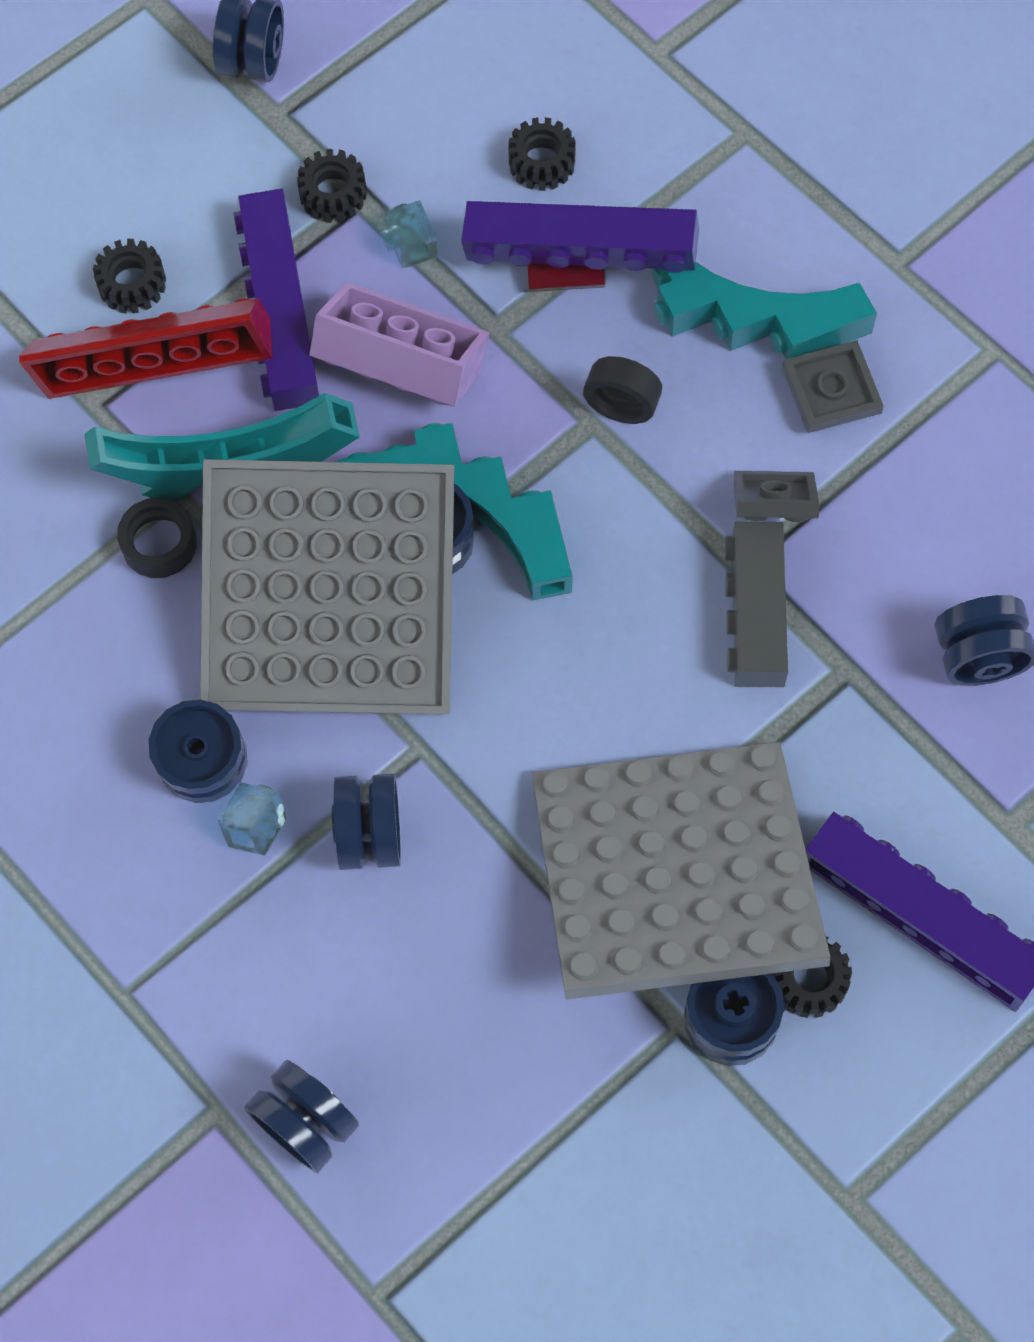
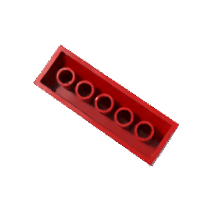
M243 298L230 304L219 306L205 305L192 311L181 313L168 312L161 314L159 317L144 320L130 319L121 324L106 327L92 326L84 331L74 333H54L47 338L33 340L19 355V363L46 397L52 399L272 359L270 317L259 298Z

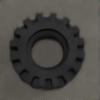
M538 117L532 118L531 126H529L527 121L520 123V130L515 128L512 132V138L509 137L508 142L510 172L512 176L516 175V181L522 184L526 180V188L533 190L534 184H539V191H546V184H550L552 189L558 188V180L563 184L568 181V174L572 176L575 165L576 142L575 138L572 137V131L568 127L563 130V123L558 120L555 125H551V118L545 117L544 123H539ZM538 147H546L555 151L556 156L550 160L538 161L530 158L528 152Z
M326 149V156H321L320 151L313 153L314 161L307 157L304 160V167L300 166L298 170L297 185L301 205H304V210L308 214L312 212L313 218L319 220L324 215L325 222L332 223L333 216H337L338 222L345 221L344 214L346 213L352 218L356 215L355 208L361 210L364 206L363 200H366L367 197L365 173L363 172L362 164L360 162L357 163L356 157L352 154L346 159L345 151L340 149L337 155H333V149ZM328 179H340L346 182V187L335 193H325L318 189V185Z
M127 238V245L123 246L121 240L114 241L116 248L113 250L109 245L104 247L105 256L98 253L95 258L97 265L93 264L94 279L103 302L107 301L108 307L113 310L118 306L119 312L125 314L127 307H131L134 314L139 313L138 306L143 305L145 310L152 308L151 299L158 303L161 299L159 292L164 293L166 289V275L160 255H157L156 249L152 245L148 248L147 243L142 240L136 246L132 238ZM138 268L144 271V276L135 283L120 284L116 281V276L123 270Z
M836 941L833 945L827 942L830 953V965L824 967L828 979L823 988L816 991L803 989L796 982L794 971L772 973L782 990L783 1001L788 1005L787 1011L793 1014L794 1010L801 1012L800 1017L808 1018L809 1014H815V1018L822 1017L826 1011L831 1013L839 1003H842L851 983L852 967H848L850 959L847 953L841 954V945Z

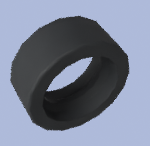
M607 356L599 358L592 365L584 385L583 396L588 405L601 415L621 423L639 424L647 422L653 417L662 394L663 385L653 371L639 362L624 357Z
M147 498L131 506L123 514L118 524L117 541L127 565L140 575L149 578H166L174 575L191 562L196 551L197 535L188 512L175 501L166 498ZM155 520H167L175 523L181 532L180 541L170 552L160 556H147L136 550L134 545L135 534L145 524Z

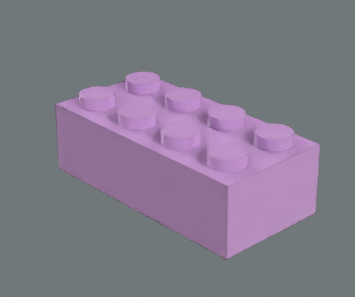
M346 282L315 316L310 356L321 359L328 365L340 366L357 372L364 378L377 379L394 385L401 391L425 396L437 404L455 407L482 371L490 332Z

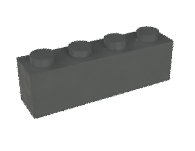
M735 521L732 536H725L724 548L725 561H732V573H726L725 594L726 597H733V610H727L726 633L727 635H734V648L727 649V672L735 673V687H785L788 675L783 522Z

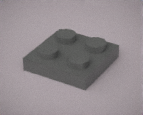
M857 340L783 360L782 369L807 433L882 414L884 405Z
M734 470V495L737 517H744L750 521H764L768 517L785 518L791 522H804L808 518H819V498L814 472Z

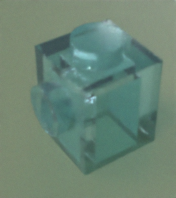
M420 200L410 204H400L392 210L384 212L386 228L381 229L382 238L387 250L395 251L402 269L438 257L436 234Z
M240 782L217 821L228 847L265 856L287 819V815L277 790H273L265 785L256 786Z

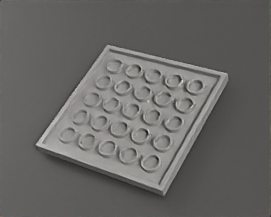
M203 459L200 699L216 703L225 710L450 714L454 465Z
M780 742L532 772L566 1000L819 968L830 965L828 944Z

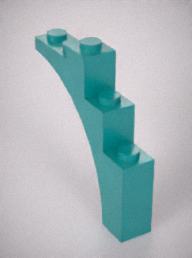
M697 262L695 270H684L678 273L668 272L664 269H651L653 281L658 288L657 301L653 304V309L660 325L666 324L673 337L712 322L717 338L720 340L724 338L730 351L770 336L774 350L778 354L782 353L784 358L788 359L845 344L869 335L873 332L877 312L860 282L831 291L798 294L770 292L740 285L711 272Z
M323 393L304 405L274 418L215 433L187 436H146L93 427L84 434L90 470L140 484L142 496L166 498L172 501H177L203 484V459L322 462L360 438L353 403L327 393Z
M431 423L425 425L422 429L413 430L414 445L398 444L384 451L369 454L357 452L349 455L347 458L338 460V462L454 465V484L458 485L469 498L473 518L488 527L509 550L524 575L532 600L572 593L573 575L551 490L544 492L531 490L522 493L519 497L511 498L502 457L490 458L482 456L473 459L469 463L462 464L453 423Z

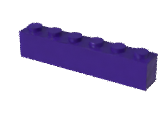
M281 188L238 195L240 211H235L233 214L237 235L244 234L245 243H239L238 245L242 266H250L251 275L244 276L247 298L260 299L270 317L273 358L258 361V364L266 363L267 374L260 375L264 398H272L274 411L298 408L318 397L319 391L313 357L310 356L311 345L284 191Z
M467 201L461 244L467 261L483 265L492 262H508L517 266H527L530 263L549 264L556 268L579 265L592 269L625 267L632 271L650 268L678 273L684 270H695L699 223L697 210Z
M833 811L805 849L809 867L813 873L1014 1012H1017L1034 988V941L1026 938L1020 939L1008 930V925L1002 919L990 913L985 915L973 907L971 900L964 893L956 889L949 890L935 881L936 877L926 867L919 864H914L913 866L899 856V851L892 844L881 839L877 841L866 834L863 826L854 818L847 815L842 817Z

